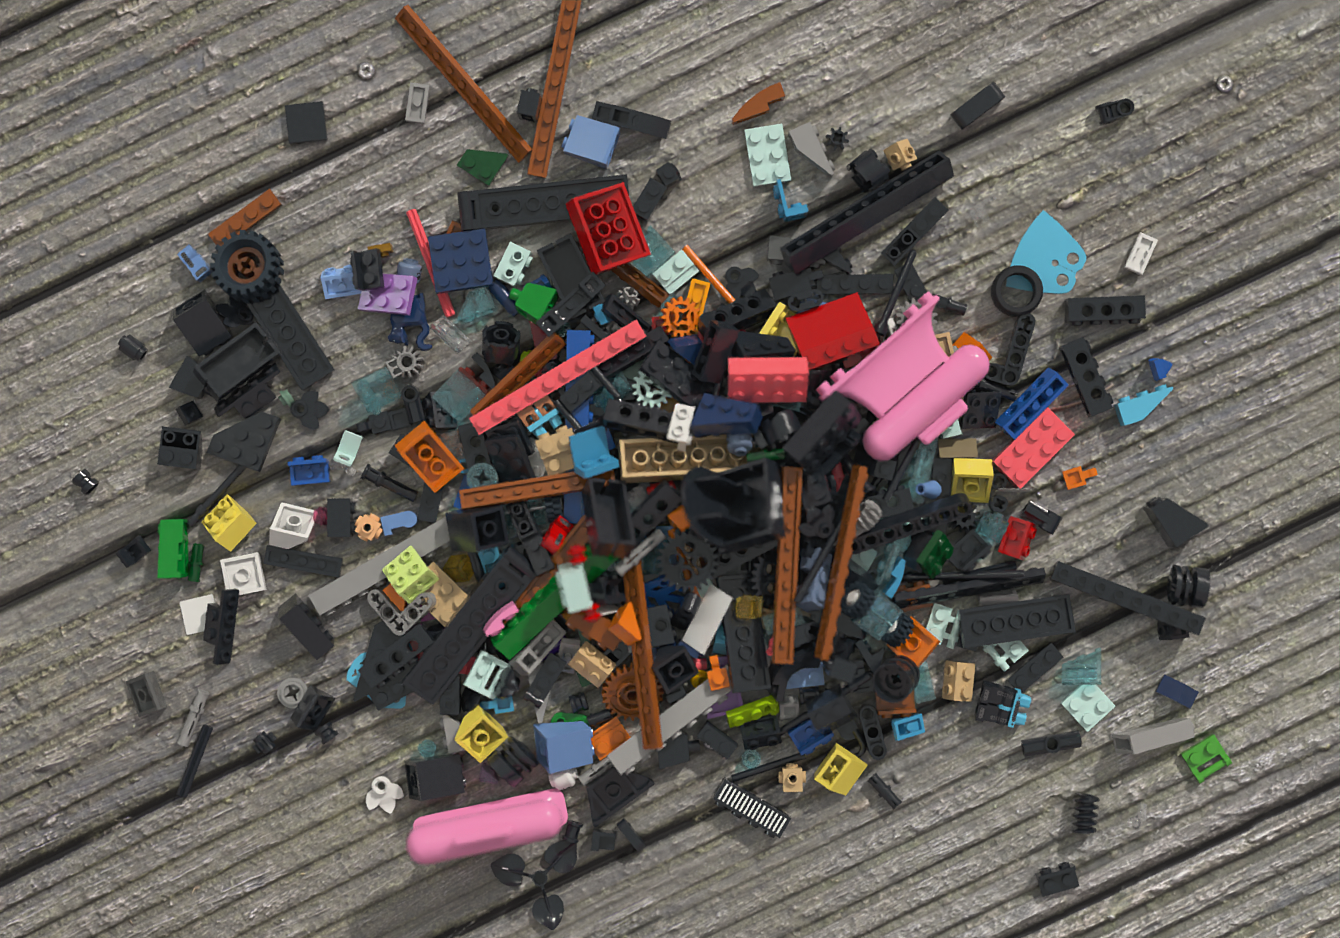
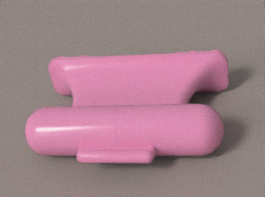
M929 291L917 300L922 307L918 309L914 304L903 313L907 320L901 324V327L847 373H844L840 368L830 377L835 382L832 386L825 381L816 389L820 394L818 399L821 402L826 400L836 390L845 398L860 403L878 418L865 431L863 445L867 454L879 461H888L894 458L916 437L924 445H929L968 410V406L961 398L985 378L989 372V359L986 353L977 346L964 345L950 357L944 353L932 327L933 309L940 298L937 295L933 297Z
M551 788L420 816L414 821L413 830L408 835L406 841L409 856L418 864L429 865L550 839L560 832L561 827L568 820L564 794L561 790Z

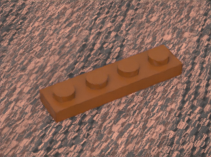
M268 189L208 233V235L216 245L222 246L224 242L221 239L226 237L229 240L231 238L230 233L235 232L237 235H240V230H249L282 206L272 190Z

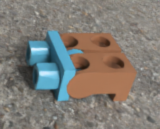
M548 395L534 402L535 406L529 405L517 412V415L528 430L537 437L547 433L542 426L547 421L550 422L554 429L563 424L558 415L559 411Z

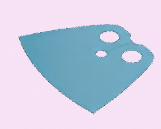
M1043 210L1022 237L1012 259L1011 266L1021 265L1035 271L1042 281L1043 293H1066L1072 290L1076 282V272L1081 270L1086 262V254L1078 242L1053 217ZM1072 252L1079 256L1078 263L1074 265L1067 261L1068 254ZM1053 260L1058 261L1057 266L1052 265ZM1060 274L1067 275L1069 279L1067 285L1060 286L1056 281L1057 276ZM1013 275L1007 278V287L1033 291L1030 282L1025 277Z

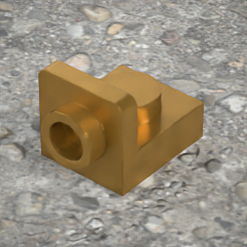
M391 243L367 247L368 250L380 249L381 258L388 257L389 253H394Z

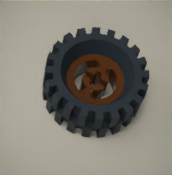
M240 230V235L233 232L230 233L231 238L229 240L226 237L221 239L224 244L222 246L216 245L215 249L218 252L217 254L212 253L211 259L215 263H210V268L214 271L211 274L216 280V284L236 301L240 302L242 300L244 303H250V299H252L256 303L260 302V296L266 299L269 297L267 292L271 290L274 293L277 290L274 285L276 283L280 285L282 282L279 275H284V270L281 267L284 265V262L280 258V252L264 235L257 234L250 230L249 234L245 230ZM250 257L259 258L260 266H258L252 259H250ZM238 270L249 279H240L238 277Z

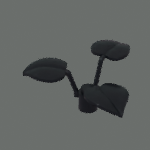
M491 635L478 648L477 654H479L480 650L490 655L495 651V647L490 639ZM505 668L500 673L497 680L498 683L494 689L495 697L498 699L509 697L520 690V679L515 676L512 668ZM465 686L461 698V706L464 713L474 710L481 697V693Z
M559 841L549 846L544 858L551 865L545 871L539 870L534 874L523 872L525 862L517 854H506L492 862L491 869L495 877L504 885L517 886L521 883L522 876L532 878L536 886L541 887L544 898H539L534 902L532 914L540 924L550 930H554L561 922L564 905L561 898L556 894L547 897L544 887L548 880L547 873L553 867L558 873H568L571 871L577 861V844Z

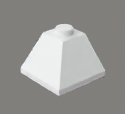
M281 502L270 528L269 545L289 549L306 542L319 511Z

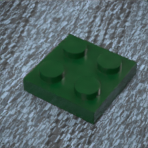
M937 529L916 560L927 577L933 580L941 572L944 563L952 556L954 550L944 532Z

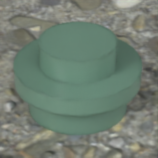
M288 390L279 391L281 395L278 398L283 406L288 405L289 408L292 407L291 404L295 401Z

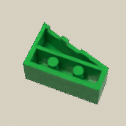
M188 519L160 520V524H158L159 556L157 578L188 577Z

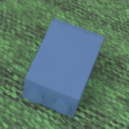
M577 115L576 119H572L568 130H571L569 137H565L562 143L564 154L607 170L620 137V128Z
M584 721L533 724L536 758L549 774L593 763V756L595 755L594 747L591 744L593 732L591 727Z

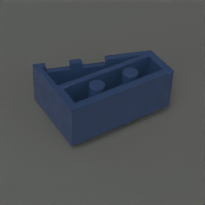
M704 393L690 426L696 438L711 434L713 436H720V434L731 433V435L753 434L757 432L763 416L757 404Z

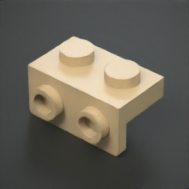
M586 641L568 665L599 688L612 672L616 663Z
M945 661L942 687L943 699L972 702L976 663Z

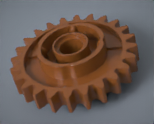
M631 663L630 667H627L623 664V669L616 667V673L611 672L610 677L605 679L606 683H602V699L606 709H610L611 714L616 713L617 718L623 715L625 721L628 717H631V720L634 721L635 717L640 719L634 665ZM655 675L658 707H660L659 701L663 700L662 694L664 692L660 681Z

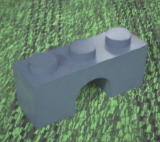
M815 548L811 558L801 556L799 569L809 574L822 549ZM830 553L811 584L808 595H805L801 604L796 603V606L806 612L824 608L832 561Z

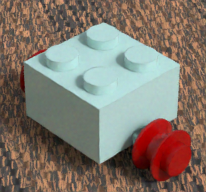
M574 545L567 551V554L572 556L569 563L557 565L559 572H555L559 589L563 588L560 591L563 607H568L569 613L581 610V612L586 614L582 619L588 623H593L602 616L601 613L597 612L600 605L590 600L582 567L588 559V556L583 555L586 548L581 545Z

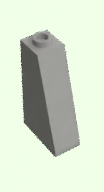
M1191 718L1173 719L1112 734L1116 753L1134 755L1195 737Z

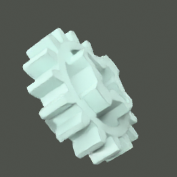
M641 371L638 372L640 378L634 377L633 379L637 383L631 386V388L636 389L632 395H638L636 402L642 400L643 406L649 404V407L652 408L656 404L660 408V402L666 404V397H672L657 384L655 385L657 390L650 392L648 385L654 382L651 379H643L646 375ZM640 386L644 388L645 396L642 395ZM652 396H662L658 400H651Z

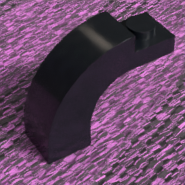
M809 641L793 649V664L771 662L768 668L771 684L769 692L775 701H783L788 680L795 672L805 668L820 667L821 659L814 657L816 641Z

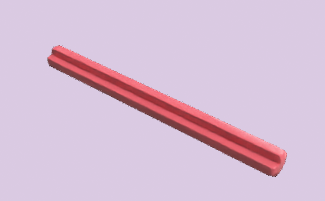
M411 209L406 214L435 288L429 242L417 210ZM448 293L437 294L445 316L451 317L455 315Z

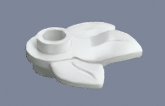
M379 776L375 778L372 782V790L366 796L368 809L372 810L380 805L384 811L392 813L396 805V799L404 797L403 790L398 784L391 783L387 777ZM380 782L385 784L384 789L379 788L378 784Z

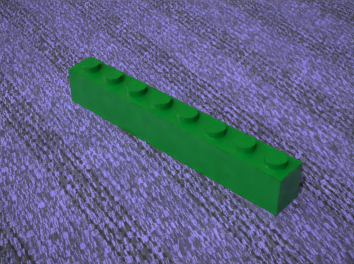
M589 544L583 552V555L588 556V559L582 565L587 587L589 583H592L595 578L599 577L619 557H612V554H609L608 557L591 556ZM553 576L547 585L538 590L529 602L524 603L513 618L507 620L500 633L490 638L494 647L509 660L566 608L563 607L560 591L563 588L559 589L556 576Z

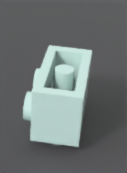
M510 242L493 275L494 278L516 288L517 284L521 285L525 277L522 273L525 267H530L533 260L531 251Z

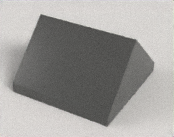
M154 671L125 681L139 717L167 707Z

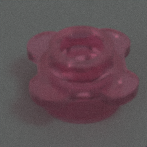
M319 506L318 509L314 510L313 519L316 524L327 525L326 507L322 508Z

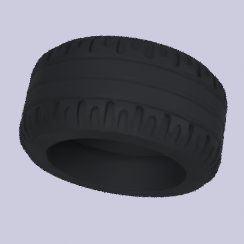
M1021 265L1010 266L995 277L991 287L992 301L996 308L1005 315L1012 317L1026 315L1035 310L1042 300V281L1038 274L1028 267ZM1020 275L1030 282L1033 296L1027 305L1013 307L1004 301L1001 294V286L1005 279L1010 276Z

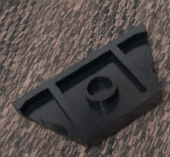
M615 766L592 781L586 788L593 826L597 827L655 784L654 781L635 771L627 776L625 773L621 775Z

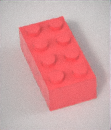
M807 357L729 358L728 398L748 403L806 402L809 374Z
M1047 407L1015 440L1012 439L992 459V465L1000 473L1004 474L1016 489H1021L1075 434Z

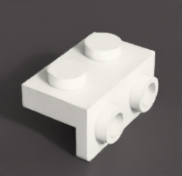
M675 404L667 439L678 442V450L685 451L686 446L691 445L693 434H690V425L694 418L695 407Z

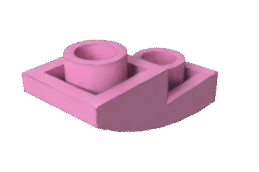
M513 601L499 609L486 623L483 630L487 636H494L500 633L501 629L504 628L501 620H509L518 612Z

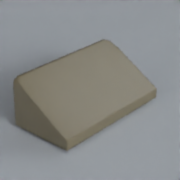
M976 438L938 439V458L978 457Z

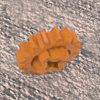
M682 296L677 297V301L675 298L670 299L671 303H664L666 308L660 310L664 313L663 316L659 317L660 320H664L661 327L666 326L665 333L671 331V337H676L677 334L678 337L691 335L690 332L695 333L697 331L695 327L698 326L697 320L700 315H697V312L700 311V308L695 309L696 302L690 304V298H685L684 301ZM675 305H682L685 307L683 309H680L678 306L676 307ZM684 313L681 317L682 321L677 322L680 317L679 314ZM681 326L685 330H678L676 327Z

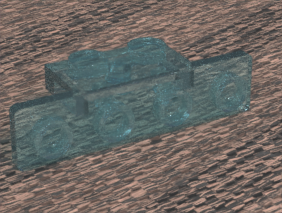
M939 436L929 445H924L921 442L913 456V464L909 466L907 488H910L913 502L924 503L925 497L916 493V486L919 483L929 481Z
M911 536L885 545L883 559L877 567L878 573L875 581L879 587L874 591L876 595L890 598L882 590L893 577L891 572L896 558L900 556L904 559Z

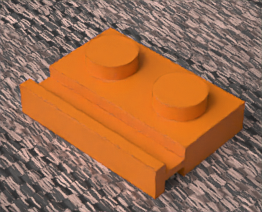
M616 715L593 731L591 744L598 759L602 760L630 739L631 736Z

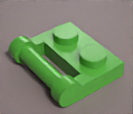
M1214 734L1209 735L1180 754L1199 784L1219 769L1232 764L1231 759ZM1217 755L1220 756L1221 760L1201 772L1198 771L1197 768Z

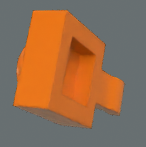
M1081 466L1062 471L1067 490L1086 485V478L1098 475L1096 468L1082 471Z
M717 655L711 656L709 659L712 671L707 672L711 691L730 687L726 667L720 669Z

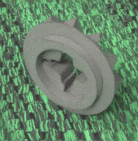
M295 677L285 679L278 687L277 695L279 701L285 707L297 708L307 691V685L301 679ZM290 687H292L293 690L300 689V691L296 693V698H294V696L286 697V695H288V693L291 692Z

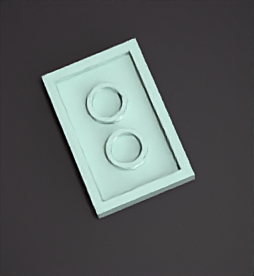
M776 124L745 129L744 133L753 187L776 184L778 179H781V182L791 181L783 125Z

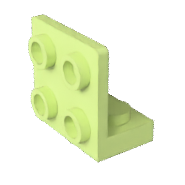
M409 546L382 569L397 593L409 604L419 594L424 593L439 580L437 575L426 566L412 546Z

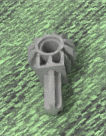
M403 346V353L397 349L396 353L399 356H392L391 360L385 362L387 367L364 378L366 386L371 388L390 377L394 379L399 377L405 378L407 373L409 378H413V372L419 375L420 372L417 370V367H424L422 364H419L420 361L424 360L423 357H418L421 352L419 350L414 352L413 346L409 348V351L406 346ZM406 357L412 359L410 367H405L403 364Z
M866 500L861 502L859 506L860 517L856 521V537L875 526L882 516L880 507L873 501Z

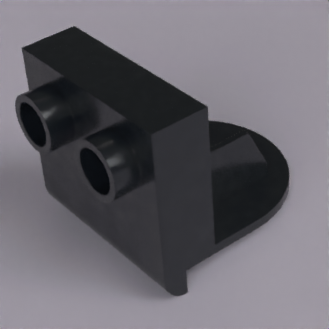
M763 458L718 473L704 467H695L685 474L682 482L681 497L686 518L696 535L703 541L717 546L720 554L737 552L786 537L779 463Z

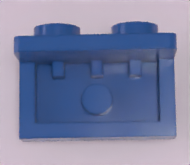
M323 455L311 456L312 460H304V457L292 458V462H287L288 466H290L291 486L331 482L329 459L323 458Z
M810 718L788 731L789 736L801 755L812 753L815 751V747L820 744H827L832 740L831 737L834 736L832 731L825 735L818 732Z

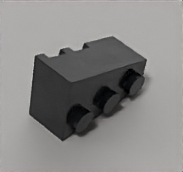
M739 331L730 358H793L796 350L788 337Z
M296 593L278 607L280 621L316 660L335 646L334 635L328 629H324L319 618L311 613L308 606Z

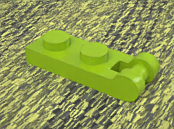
M770 695L725 713L729 728L741 726L751 720L760 719L768 714L777 715L780 710L778 701H775L773 696Z

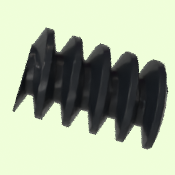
M1075 793L1080 798L1075 799L1074 802L1079 803L1080 806L1074 807V810L1078 811L1079 814L1073 815L1078 821L1072 822V825L1076 826L1077 829L1071 832L1078 834L1095 833L1097 829L1092 826L1096 825L1097 821L1092 818L1098 817V813L1093 810L1099 809V806L1094 803L1099 802L1100 799L1092 794Z

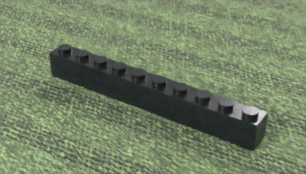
M937 151L780 248L785 265L795 274L802 271L804 268L954 177L950 158L941 151Z

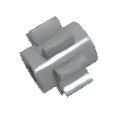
M623 287L616 294V297L631 310H633L634 306L637 307L640 302L638 298L639 293L632 287Z

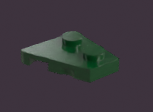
M467 149L457 166L490 187L509 155L507 153Z

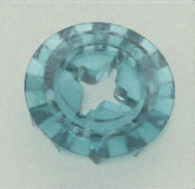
M487 463L473 465L467 473L468 486L470 488L480 487V480L474 478V476H480L483 470L485 477H488L490 480L484 481L482 486L497 484L498 479L495 469Z

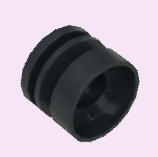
M1173 565L1167 581L1168 603L1172 605L1178 603V605L1184 606L1187 600L1189 607L1204 608L1208 601L1210 590L1209 570L1193 567L1190 573L1188 566L1181 568L1180 565Z
M903 655L892 656L874 672L872 678L873 689L882 700L889 703H898L903 701L918 686L920 671L912 659Z
M510 736L507 741L511 746L505 742L502 744L506 753L503 754L496 750L487 760L492 768L508 784L516 787L524 779L520 770L523 769L530 773L532 769L528 764L535 768L539 763L532 751L523 742Z

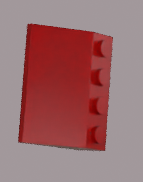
M624 182L575 197L565 204L590 271L596 275L651 255Z
M858 292L785 318L799 358L807 357L808 371L880 345Z

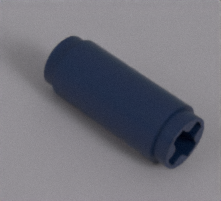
M499 279L493 283L494 286H489L490 292L512 317H515L519 314L515 308L516 301L509 298L510 291Z

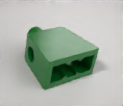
M526 283L522 291L513 288L509 295L510 299L516 301L515 308L517 312L534 324L555 306L559 298L556 289L532 283Z

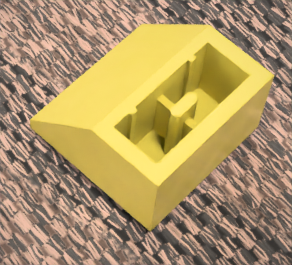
M228 494L218 502L217 506L201 522L213 539L230 552L257 524L251 515Z
M835 743L815 771L814 780L830 791L846 796L868 764Z

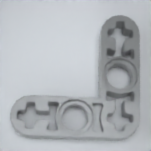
M382 589L372 590L367 596L372 608L392 632L398 636L405 635L411 631L436 605V597L431 592L419 594L403 612L396 607ZM377 594H379V601H375ZM428 597V604L420 607L419 605H422L425 602V598ZM387 607L392 608V617H388L386 615L385 611ZM412 608L415 609L418 613L416 619H413L410 616V611ZM400 623L404 624L402 626L403 630H399Z

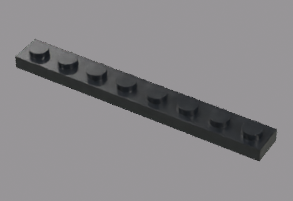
M1034 567L1024 571V577L972 579L966 582L956 581L949 585L939 584L932 588L921 587L915 591H900L894 594L893 605L894 609H901L1044 583L1046 572L1044 568L1038 569Z

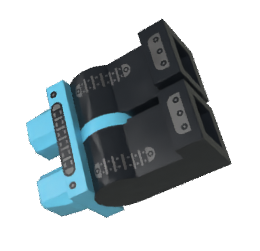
M983 680L974 714L975 720L995 722L1000 725H1008V727H1014V724L1025 725L1027 715L1026 713L1018 712L1019 706L1029 708L1031 697L1022 694L1021 689H1014Z

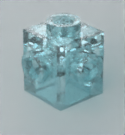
M985 511L975 532L994 542L1000 543L1007 531L1009 522L1003 519L1004 515L996 511L993 514Z

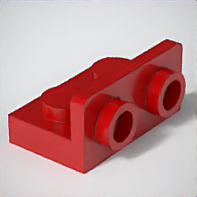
M1010 516L998 552L1024 561L1025 557L1027 558L1030 553L1029 545L1031 539H1034L1036 536V525Z

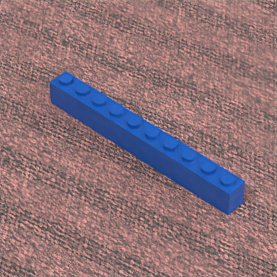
M567 330L566 361L594 345V335H591V331ZM587 372L566 383V391ZM593 396L572 413L582 427L593 422V412H590ZM565 418V426L567 425V428H571V424ZM572 468L565 471V473L574 472L575 470ZM582 492L564 494V518L570 523H578L585 514Z

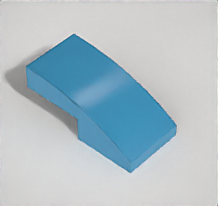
M900 556L896 558L888 569V572L893 576L882 590L891 599L896 593L904 574L905 560Z

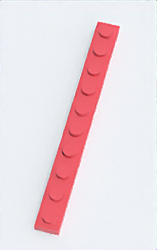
M635 320L469 419L480 435L643 339L646 335L638 321Z

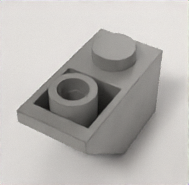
M442 715L440 726L441 730H445L446 737L443 738L445 749H448L449 753L464 751L465 749L454 740L461 721L452 715Z

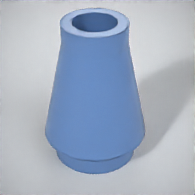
M934 480L919 483L916 486V493L929 499H936L942 490L940 484Z

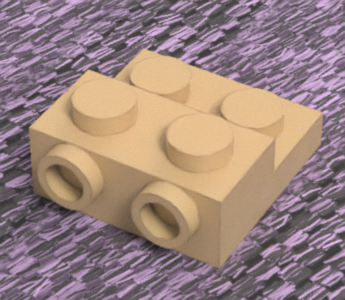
M567 425L556 429L557 433L549 435V432L538 436L539 440L535 441L548 476L574 468L569 444V436L574 435L572 427L567 428Z

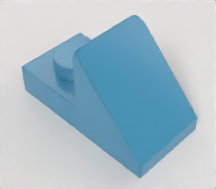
M922 713L914 714L910 717L893 718L891 721L895 741L925 733Z

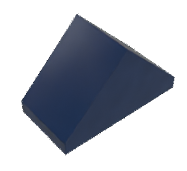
M695 334L669 339L668 342L671 347L694 365L702 345L699 337Z
M1165 674L1156 689V692L1191 709L1199 693L1188 685Z

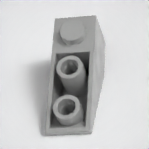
M808 122L789 131L788 136L795 151L828 177H833L835 167L832 161H828L826 158L827 150L823 142L820 143L817 138L819 133L816 126H812Z

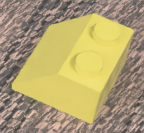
M953 458L951 496L957 493H964L968 496L970 502L989 503L994 476L992 459Z
M477 705L474 710L464 716L454 740L481 763L508 738V735L501 724L480 705Z

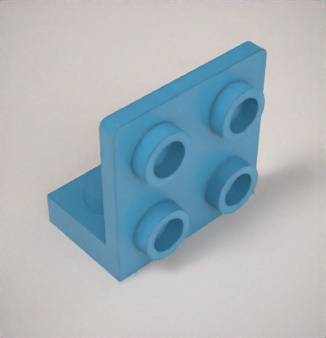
M778 179L774 185L773 194L775 200H779L777 207L779 218H783L784 222L805 218L808 214L807 204L795 203L790 205L788 209L781 179Z
M599 426L569 436L576 474L583 478H588L620 467L618 459L609 454L605 427Z

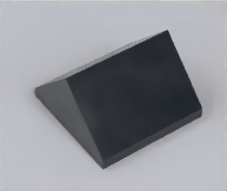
M684 645L659 646L652 669L665 692L669 694L697 675L699 671Z
M310 685L292 714L291 719L295 726L300 729L317 731L336 698Z

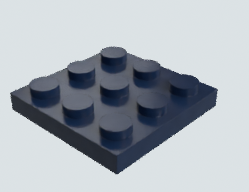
M485 228L428 237L436 294L494 286Z

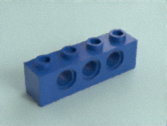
M1047 368L995 423L1007 436L1015 440L1069 384L1058 372Z

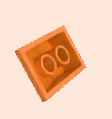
M425 421L395 445L400 455L434 493L465 469Z

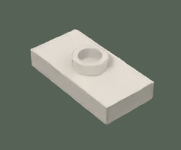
M1140 232L1124 268L1143 275L1158 240Z

